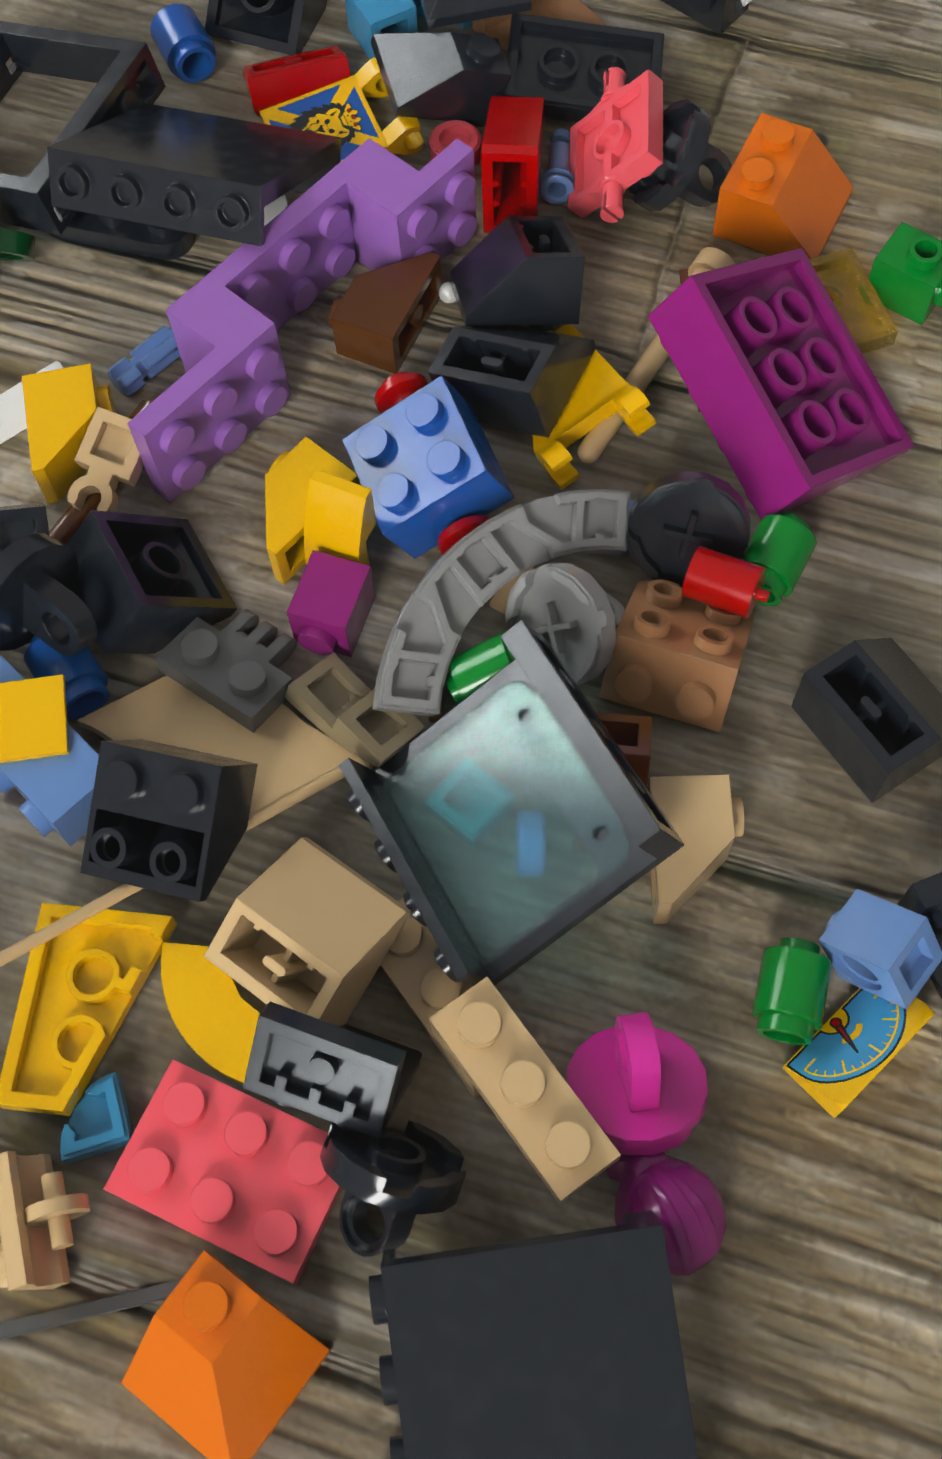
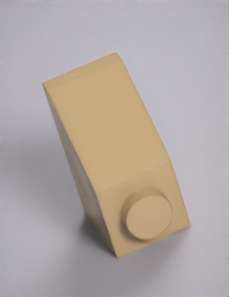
M729 774L649 777L648 791L685 844L650 871L653 924H667L727 860L735 837L743 836V801L741 797H731Z

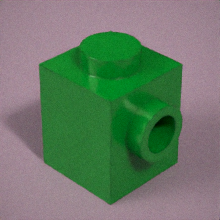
M901 222L875 257L863 297L923 325L935 306L942 308V241Z

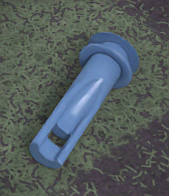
M562 128L552 133L549 167L540 179V194L546 202L555 205L568 202V195L574 190L572 182L575 181L574 176L569 172L570 132Z

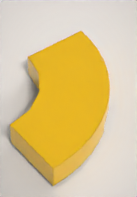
M163 942L161 953L162 987L168 1010L176 1027L185 1041L211 1068L226 1078L243 1085L260 1013L241 997L234 980L204 957L209 946Z

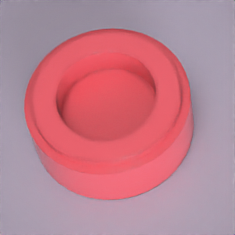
M450 120L439 124L432 130L429 136L431 160L454 140L459 139L474 149V166L478 164L481 158V135L475 126L461 120Z

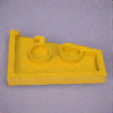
M42 903L35 932L81 908V906ZM105 909L30 951L0 1076V1107L2 1109L70 1116L161 955L163 942H168L175 930L177 922L173 916Z

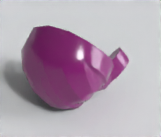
M664 1152L656 1155L621 1154L619 1160L606 1169L611 1179L620 1182L615 1198L616 1225L624 1224L623 1214L653 1210L662 1223L670 1276H690L713 1260L719 1252L727 1228L726 1211L719 1190L705 1173L681 1159L667 1156Z

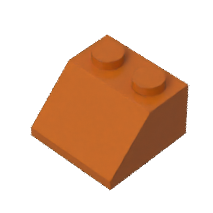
M761 113L720 187L712 235L770 256L803 248L810 263L815 268L852 195L853 185L813 129Z

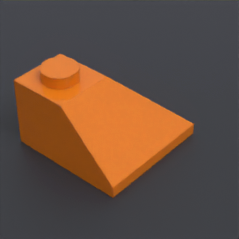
M204 1250L154 1314L121 1383L207 1459H253L331 1350L224 1261Z

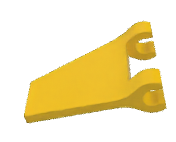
M564 324L554 331V333L584 338L572 324ZM595 349L549 438L532 434L534 453L552 481L560 490H563L580 478L579 473L570 463L573 458L566 448L617 412L631 432L637 437L657 424L655 418L646 410L650 406V402L639 388L628 384Z

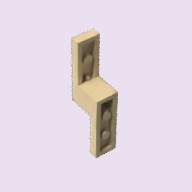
M403 898L398 901L407 907ZM410 913L379 968L474 1099L480 1095L552 1195L559 1204H562L618 1161L621 1154L490 979L485 977L474 986L451 980L440 968L434 957L433 950L438 945L428 927L419 923Z

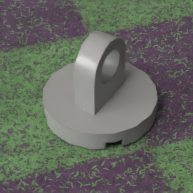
M552 562L532 569L519 577L509 592L505 610L506 628H510L522 620L546 639L576 684L581 685L597 678L610 663L616 643V628L625 609L617 599L602 589L590 573L571 563Z

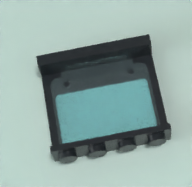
M522 620L501 635L502 640L515 658L512 663L375 771L350 758H347L339 765L351 787L346 792L350 804L363 819L371 823L378 836V839L374 842L378 855L392 871L399 874L407 889V892L403 894L407 908L411 910V914L419 923L428 927L438 945L433 950L438 965L454 982H462L472 986L485 977H488L495 986L685 845L549 642Z

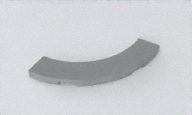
M607 489L574 490L536 499L525 504H519L496 515L457 541L431 566L413 589L397 616L385 645L378 670L372 710L426 716L440 714L442 691L450 662L462 638V632L479 608L501 587L534 566L572 555L595 553L619 555L627 551L630 491Z

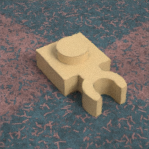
M97 406L74 459L80 467L88 470L85 476L73 482L68 491V503L75 509L81 511L85 505L86 498L90 494L101 493V502L97 507V511L117 512L119 498L115 490L118 483L122 482L132 487L136 486L144 464L127 424L132 419Z

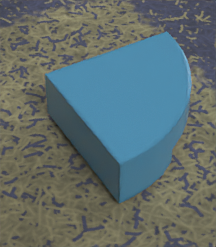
M117 1072L108 1074L91 1084L85 1091L84 1097L73 1110L68 1123L64 1125L61 1133L60 1154L62 1162L69 1165L125 1147L133 1134V1127L122 1077Z

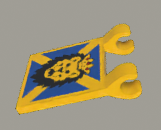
M375 57L370 59L353 76L259 111L264 124L341 137V161L368 138L392 154L411 155L421 151L424 147L423 138L420 132H418L421 130V126L417 118L398 116L381 131L365 98L388 97Z

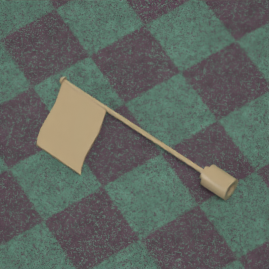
M167 675L77 720L78 726L88 729L106 740L144 739L257 763L248 826L245 832L345 778L339 765L347 758L370 769L374 766L354 755L329 736L305 723L283 703L253 733ZM123 884L0 951V967L143 888Z

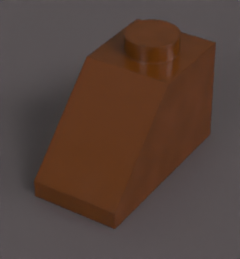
M429 252L356 275L344 296L339 295L336 297L329 313L328 322L330 328H333L337 354L393 374L398 373L440 299L439 289L442 285L441 256Z

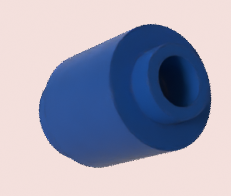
M172 4L161 9L152 20L150 33L168 68L176 77L188 83H198L205 80L215 68L216 50L195 11L184 4Z
M37 636L32 638L30 646L24 654V662L34 678L62 674L65 676L68 720H78L106 704L110 696L106 688L108 677L89 646L73 656H64Z

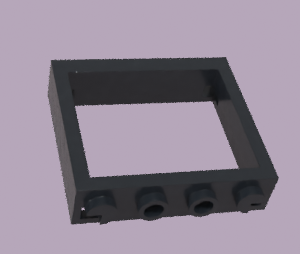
M0 21V101L23 71L97 83L53 145L145 103L154 104L166 87L146 42ZM11 58L13 63L7 68L6 62ZM48 153L45 154L28 178L0 173V223L62 235L78 211L51 205Z

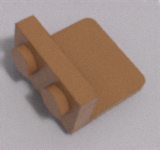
M641 580L637 582L616 628V643L611 661L605 669L599 697L720 732L755 613L752 611L749 618H744L682 596V588L678 584L668 580Z

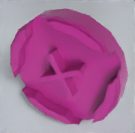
M647 1011L617 1016L615 1027L597 1032L576 1049L567 1067L568 1085L618 1152L623 1155H656L680 1146L692 1135V1128L699 1123L700 1118L702 1120L707 1108L708 1086L706 1069L697 1053L674 1033L654 1027Z

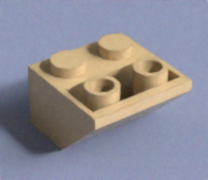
M301 837L235 899L204 957L265 1004L271 1001L340 1027L347 1023L409 917L411 910L308 837Z

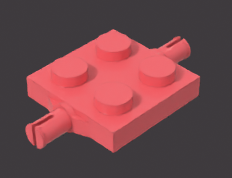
M610 67L608 69L609 73L605 71L603 74L604 94L601 97V101L588 115L570 128L569 172L574 176L575 181L572 182L574 190L568 195V209L582 219L601 207L600 217L603 221L608 223L618 222V218L622 219L624 216L623 194L626 189L641 178L651 175L657 167L663 164V81L649 69L625 85L626 74L624 70L619 67Z

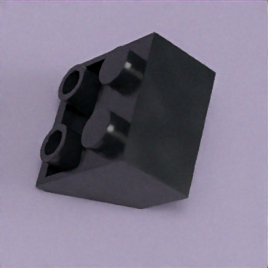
M507 216L450 271V284L465 326L506 327V325H529L536 330L553 331L559 329L564 324H579L585 256L563 216Z
M506 325V327L456 326L449 333L429 368L428 374L432 381L442 375L472 406L479 423L549 438L593 355L596 345L593 339L516 325Z
M892 638L855 640L803 674L791 707L871 803L942 757V694Z
M144 739L101 741L80 873L197 902L205 901L247 829L258 764Z

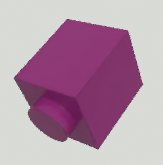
M312 551L287 610L293 637L302 647L319 655H330L332 652L352 657L376 597L371 566Z

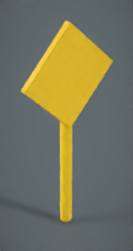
M62 674L0 683V763L69 754L65 676Z

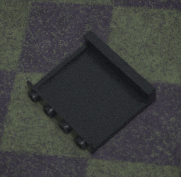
M145 103L47 147L51 205L262 246L264 244V207L290 190L306 192L341 162V137Z
M648 1210L623 1214V1225L396 1258L395 1248L384 1250L380 1267L381 1274L369 1276V1295L374 1325L388 1323L392 1354L379 1356L381 1390L385 1406L398 1404L402 1435L390 1436L391 1459H698L664 1230L654 1211Z

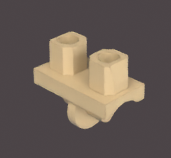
M16 1151L0 1153V1288H8V1291L54 1289L71 1283L66 1248L74 1245L70 1220L90 1212L88 1194L76 1193L66 1195L63 1172H53L51 1154L21 1156L17 1155Z

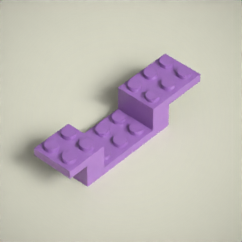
M368 138L264 226V244L262 246L244 243L166 309L186 373L127 423L154 492L171 504L184 491L194 488L202 480L205 472L226 453H232L238 449L246 436L264 419L274 416L282 409L291 393L277 331L298 312L308 309L315 298L336 279L344 277L351 270L354 263L359 261L372 271L429 252L440 255L442 261L455 248L464 246L472 238L477 230L473 148L456 139L418 171Z

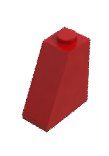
M491 96L481 148L483 233H490L507 216H538L544 129V98Z

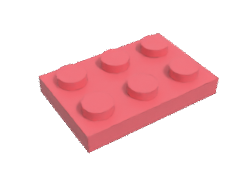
M172 1059L103 1190L296 1286L342 1192V1188L324 1171L320 1160V1154L328 1132Z

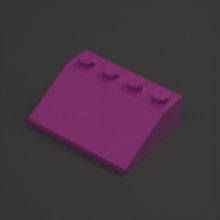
M803 248L691 275L648 315L660 337L662 346L671 357L688 388L691 398L701 411L716 438L718 447L726 456L745 491L748 501L753 505L760 520L767 515H778L779 513L795 509L915 447Z

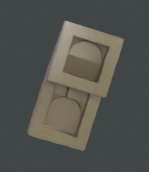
M334 652L291 682L284 696L299 712L332 740L378 768L418 737L425 729V726L413 714L372 710L375 688L371 691Z

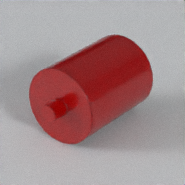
M699 546L686 572L682 596L744 618H749L757 600L767 603L771 591L762 588L766 575L765 567Z

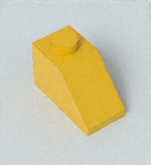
M90 363L22 376L31 470L48 503L59 502L67 494L73 482L82 477L87 469L80 467L74 459L97 406L116 413L109 385L99 386Z
M307 437L301 440L291 451H285L280 454L271 465L270 470L265 474L266 548L275 579L283 585L306 564L304 552V514L309 477L313 470L316 468L360 485L359 478L354 471Z

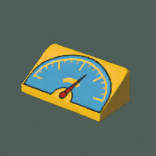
M859 988L822 1028L813 1035L812 1044L803 1045L782 1069L835 1119L936 1012L916 997L908 1009H904Z

